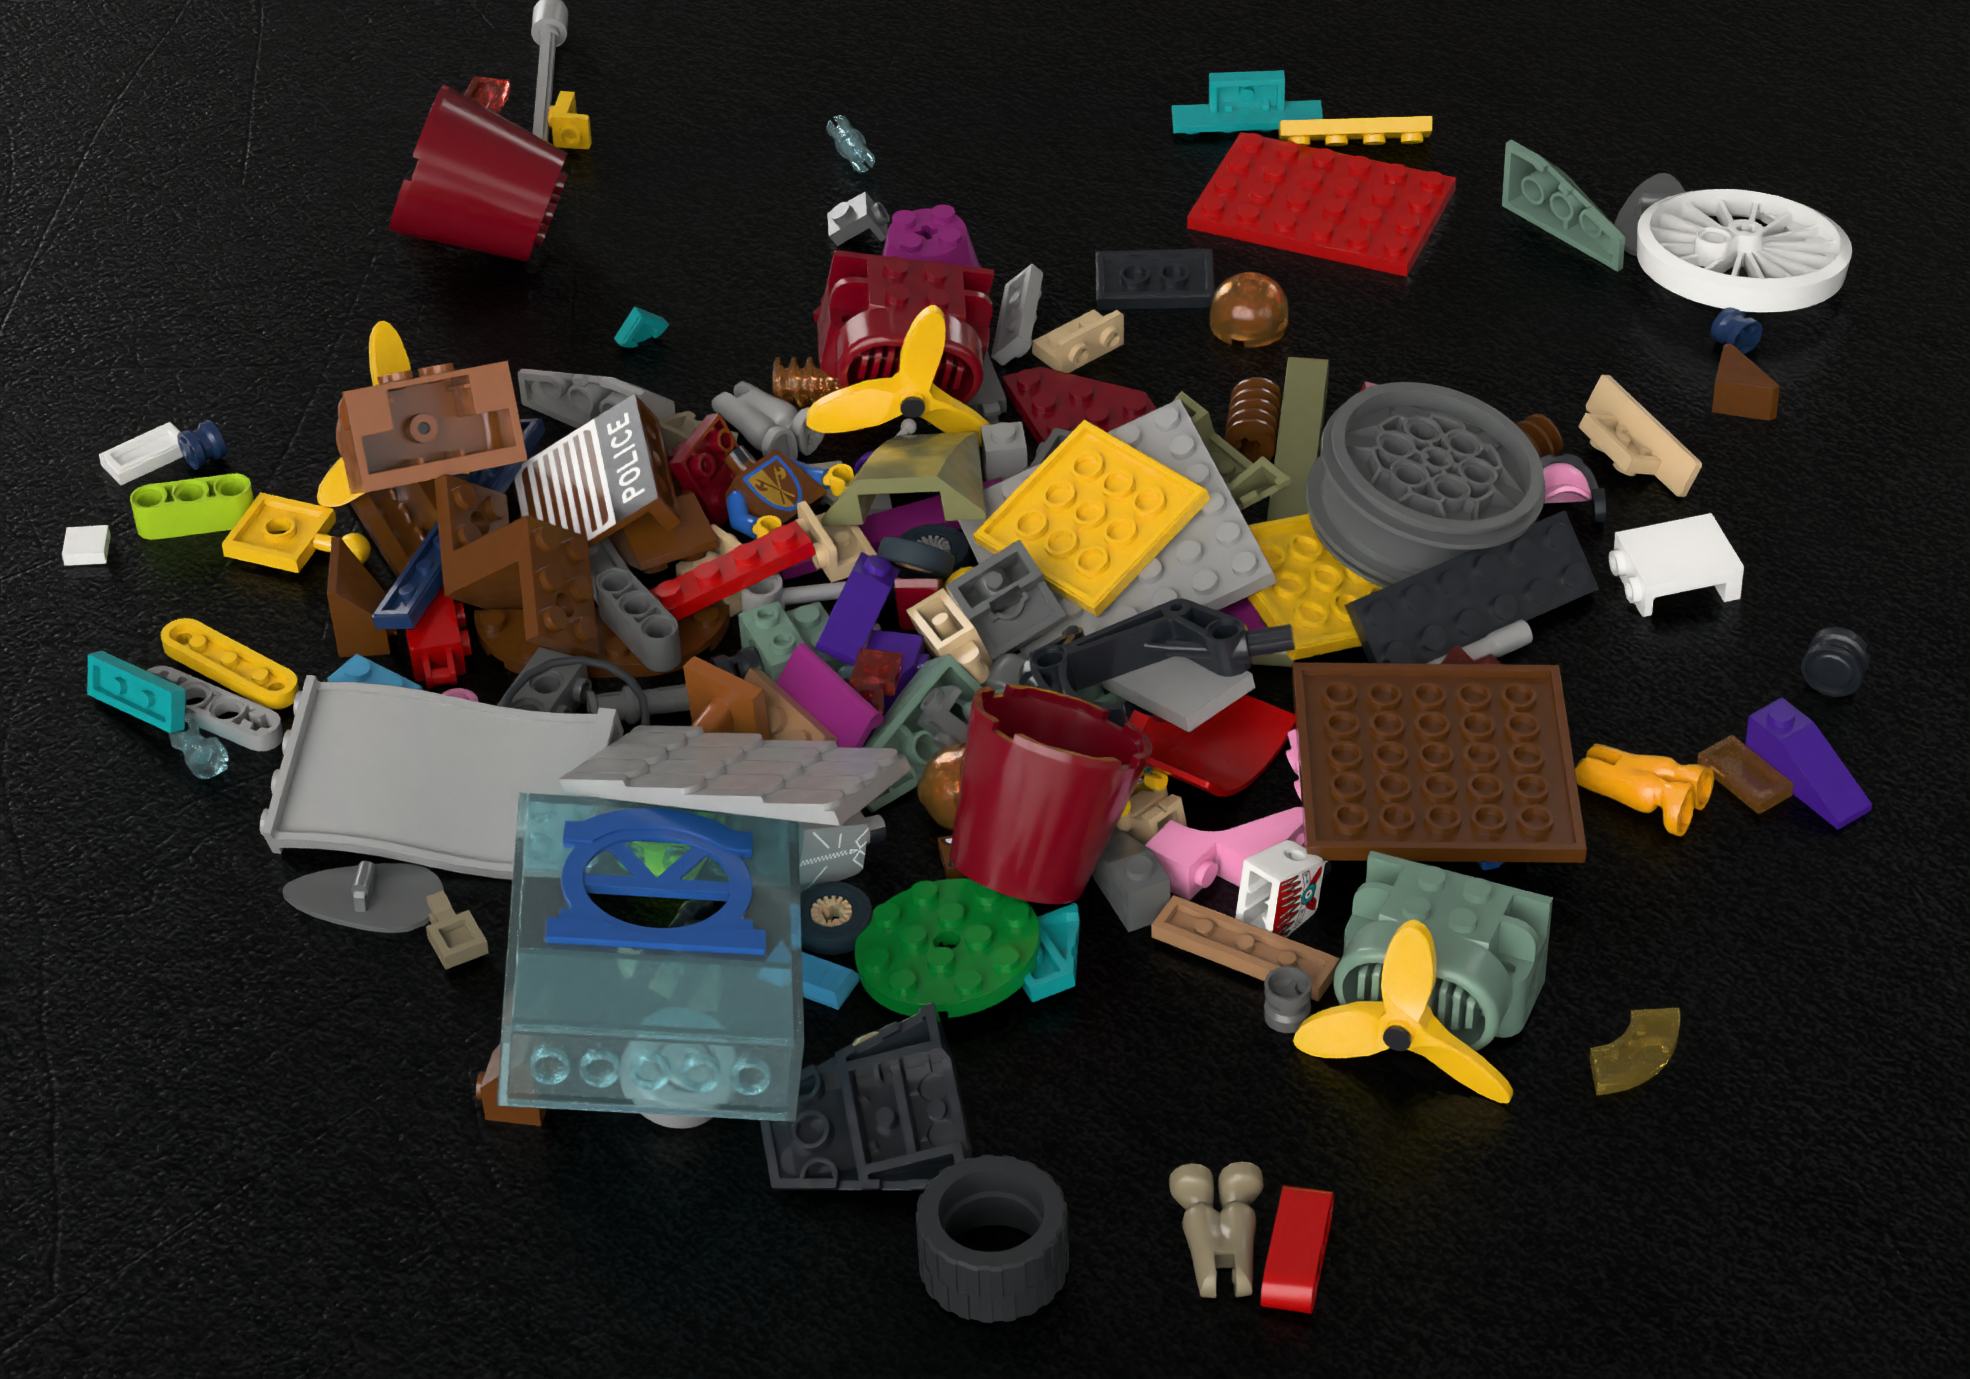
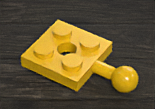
M260 492L222 542L224 556L299 573L315 550L330 552L331 537L335 536L327 534L336 523L335 510ZM349 533L341 538L362 564L367 561L371 553V546L366 537L359 533Z

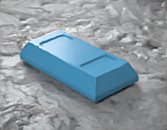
M782 944L757 976V980L837 1010H839L860 981L859 974L852 969Z

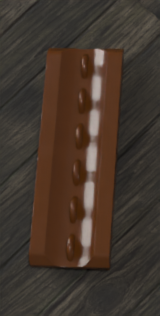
M434 479L366 492L349 502L398 579L438 520ZM453 599V600H454V603H459V602H461V601H458V600Z

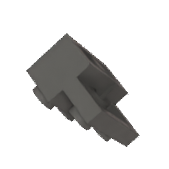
M1020 540L946 584L948 595L975 627L992 662L1000 654L1014 653L1067 620L1066 613L1045 583L1043 574Z

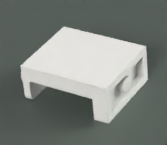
M1712 513L1615 532L1614 551L1609 553L1610 568L1614 576L1620 577L1624 584L1628 601L1635 603L1642 617L1652 615L1653 600L1656 597L1713 585L1724 602L1740 599L1744 566Z

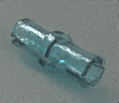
M834 116L833 118L838 123V126L835 127L832 121L829 120L826 130L834 139L838 153L849 160L854 170L866 172L868 169L863 164V161L865 160L872 167L875 157L866 147L864 136L857 129H853L845 116Z

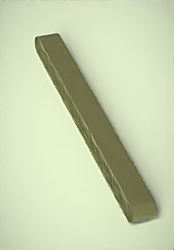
M1288 357L1274 465L1291 478L1292 484L1270 495L1267 521L1309 514L1305 488L1309 472L1314 462L1320 456L1328 389L1329 359ZM1260 616V619H1261V621H1262L1264 627H1265V628H1269V627L1266 625V623L1264 622V620L1262 619V617ZM1285 651L1252 658V665L1293 667V663H1296V660L1292 661Z

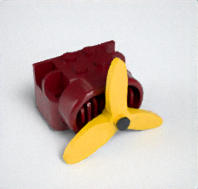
M834 250L817 322L818 351L821 370L830 377L838 379L842 389L830 393L812 404L806 414L807 427L821 433L848 432L878 426L903 414L910 418L921 417L945 433L977 432L979 446L982 447L981 426L991 424L965 404L977 394L983 382V362L990 340L989 325L993 313L989 293L995 275L994 269Z

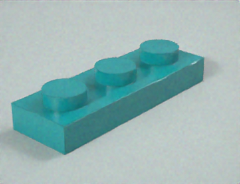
M104 651L88 654L87 695L168 733L184 730L185 688Z

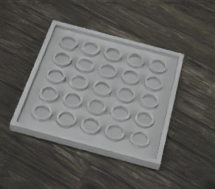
M1180 399L1107 433L1207 489L1211 499L1098 618L1051 590L1066 613L1067 620L1020 648L1021 653L1029 655L1030 652L1061 637L1062 632L1072 625L1083 628L1086 636L1170 600L1180 598L1219 610L1277 583L1272 569ZM1040 464L983 490L986 519L958 520L978 564L994 556V554L976 544L972 534Z

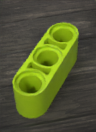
M225 474L148 484L135 489L130 496L138 535L148 540L232 530L254 501L251 482L248 477L242 474Z

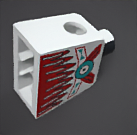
M1285 840L1246 858L1243 862L1235 919L1286 938L1310 918L1318 908L1322 879L1331 872L1330 861L1323 860L1318 855L1307 854L1306 848L1290 840Z

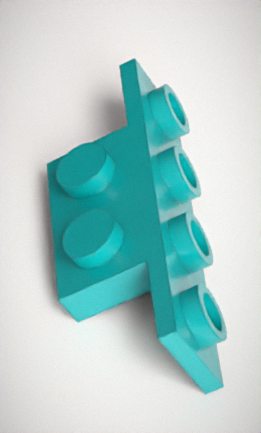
M1284 70L1209 73V104L1172 105L1173 133H1233L1248 130L1268 132L1279 129L1280 121L1323 119L1321 100L1285 101Z

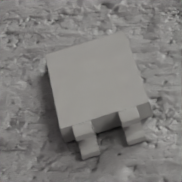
M1175 656L1102 682L1104 689L1187 732L1192 731L1255 688L1253 675L1249 671L1233 677H1224L1186 657Z

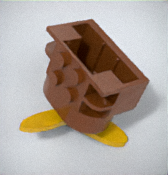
M386 321L377 322L372 329L369 340V361L373 386L342 392L343 397L338 405L339 418L336 427V441L341 457L328 471L319 485L317 500L320 506L328 508L337 507L353 501L366 492L432 480L444 474L451 476L457 474L469 475L473 471L528 461L508 361L454 371L452 362L418 369L419 377L413 378L408 356L397 331Z

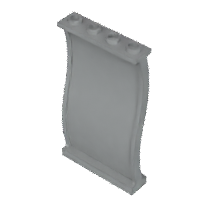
M307 675L303 690L298 691L294 699L293 710L295 718L291 730H287L283 737L282 750L284 757L280 769H276L272 776L271 791L273 795L269 809L265 808L262 812L260 832L265 837L272 852L282 854L283 848L348 851L477 876L522 881L561 882L563 865L573 848L563 847L564 821L583 822L589 818L604 814L607 799L564 794L559 778L570 773L571 770L586 760L591 759L592 756L607 746H611L610 744L623 736L624 730L616 709L599 707L597 714L538 712L500 707L439 693L390 685L320 682L316 676ZM592 861L589 863L585 870V872L588 874L590 872Z

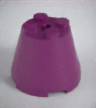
M937 205L932 209L900 210L893 214L882 256H897L904 259L937 261L946 264L981 268L967 227L963 220L955 215L953 207Z

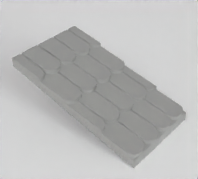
M638 725L630 733L625 734L610 744L611 746H607L592 756L591 759L586 760L571 770L570 773L559 778V782L564 794L841 826L908 773L911 767L906 755H898L897 750L893 748L837 747L835 741L763 740L762 735L755 733H704L702 726Z

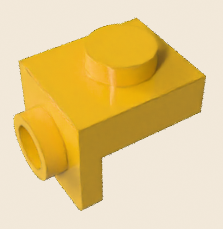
M560 91L556 104L550 105L548 112V125L552 128L553 144L558 148L589 149L592 143L589 116L577 114L575 92Z

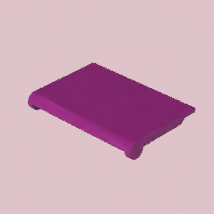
M801 643L794 649L777 684L838 738L836 741L837 747L862 748L871 730L882 724L884 720L883 714L867 702L813 652L807 644Z

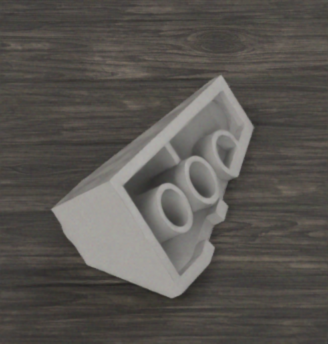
M521 369L518 372L522 405L577 429L634 393L655 414L658 420L675 414L674 401L614 377Z

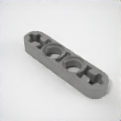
M156 666L147 670L156 676L185 688L186 701L197 697L204 698V701L194 705L186 704V722L254 751H268L274 749L282 742L284 733L281 719L275 711L172 667ZM227 712L239 713L230 719L218 718L221 714Z

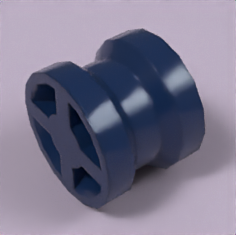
M1727 307L1719 313L1711 327V335L1716 341L1721 344L1731 343L1743 354L1752 351L1759 343L1763 334L1761 323L1753 318H1747L1745 311L1732 307Z
M210 420L199 423L198 429L194 431L185 430L177 435L182 455L194 470L204 467L206 461L211 458L219 460L227 454L224 439L216 425Z

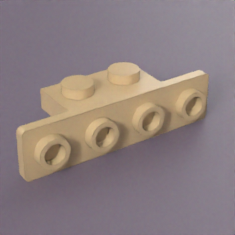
M1601 375L1586 404V409L1591 414L1585 413L1578 427L1591 439L1590 444L1594 448L1606 453L1614 461L1613 466L1621 473L1628 476H1635L1636 473L1655 475L1676 496L1685 497L1702 467L1701 461L1610 375Z

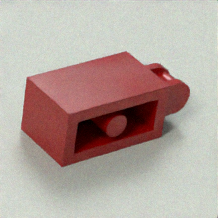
M444 587L439 590L415 628L406 629L415 682L426 681L427 689L450 683L451 685L458 684L456 675L467 674L464 656L472 655L468 630L459 631V628L467 627L463 603H454L452 598L445 597Z

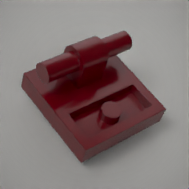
M716 413L707 415L686 441L677 444L667 457L673 483L677 479L682 488L694 492L709 524H715L721 528L729 518L725 493L736 477L735 473L724 461L739 445L721 414Z

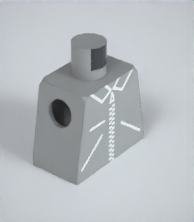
M861 811L841 826L782 820L777 869L796 897L804 890L816 884L831 881L838 882L859 874L864 866L866 845L886 840L887 831L884 820L880 815L865 818Z

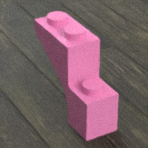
M1302 807L1291 808L1228 830L1214 832L1192 829L1170 820L1145 846L1151 849L1169 876L1170 892L1190 901L1202 888L1210 886L1216 875L1240 887L1243 862L1246 858L1285 840L1294 841L1305 848Z

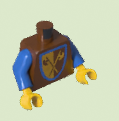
M743 445L739 446L724 461L736 475L725 493L730 526L734 530L749 536L753 541L772 532L779 526L787 525L798 519L797 503L806 501L814 513L827 494V489L831 488L832 494L839 497L846 488L845 483L849 484L853 479V469L847 464H837L830 469L810 466L786 457L778 450H773L759 461H756Z

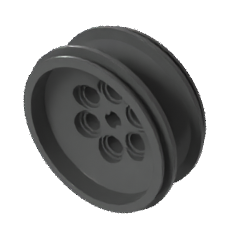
M1395 382L1370 387L1355 394L1332 414L1324 428L1321 439V455L1314 462L1309 472L1305 488L1310 521L1324 547L1352 572L1382 588L1473 549L1494 547L1518 538L1539 517L1546 494L1540 457L1532 442L1514 422L1497 409L1468 394L1443 386L1418 382Z

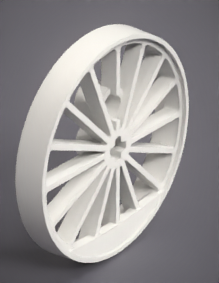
M1707 189L1669 196L1654 203L1644 211L1639 219L1637 229V258L1639 264L1655 282L1687 299L1723 309L1732 307L1745 312L1791 311L1810 307L1827 300L1842 287L1852 256V245L1847 234L1829 217L1793 200L1755 191ZM1708 216H1717L1720 224ZM1732 216L1749 218V220H1733ZM1756 219H1759L1768 225L1766 227H1763L1761 224L1756 222ZM1733 267L1731 275L1723 274L1725 271ZM1741 267H1744L1748 277L1739 276Z

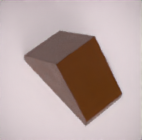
M1731 343L1724 345L1715 380L1712 413L1768 421L1775 419L1777 416L1780 386Z

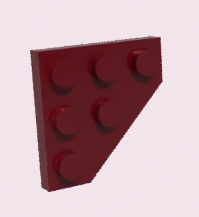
M1044 367L1025 369L1018 373L1003 376V390L1038 444L1046 442L1054 428L1073 432L1084 419L1105 432H1109L1156 410L1148 395L1143 391Z

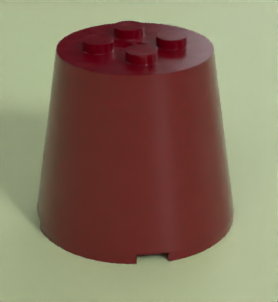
M442 85L433 102L412 156L418 159L411 180L405 178L391 217L389 230L403 235L528 262L534 244L542 246L568 177V174L562 172L568 153L453 88Z
M1006 684L1004 693H994L995 689L989 686L980 688L975 692L971 703L950 848V860L965 876L1001 894L1044 904L1074 902L1081 897L1149 761L1152 752L1151 741L1132 723H1124L1122 728L1107 720L1110 711L1073 696L1024 685Z

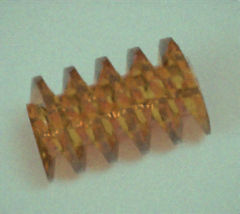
M775 357L772 378L774 397H779V399L789 404L792 403L793 397H795L798 407L805 408L809 397L815 403L822 397L842 389L838 379L830 377L821 368L815 367L812 357H807L804 368L799 367L796 357H791L788 368H783L780 357Z

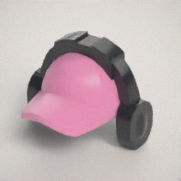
M1550 454L1540 458L1546 489L1544 503L1583 502L1590 500L1593 522L1606 521L1604 489L1598 488L1593 473L1583 463L1582 458L1571 454H1563L1562 456H1552Z

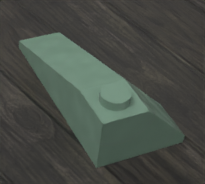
M1513 140L1506 142L1502 206L1618 272L1623 269L1625 236L1563 170Z
M950 654L928 660L900 692L885 714L882 724L875 729L863 747L896 749L898 755H906L911 767L908 773L865 806L870 812H875L915 788L919 783L946 769L945 757L951 754L939 749L932 741L934 736L916 724L924 712L921 710V704L934 688L956 685L962 692L949 712L968 725V721L963 714V705L971 702L975 692L983 688Z

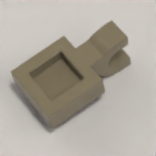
M443 890L426 896L427 904L432 911L429 914L431 925L426 926L427 936L446 970L489 953L487 940L469 910L456 915Z

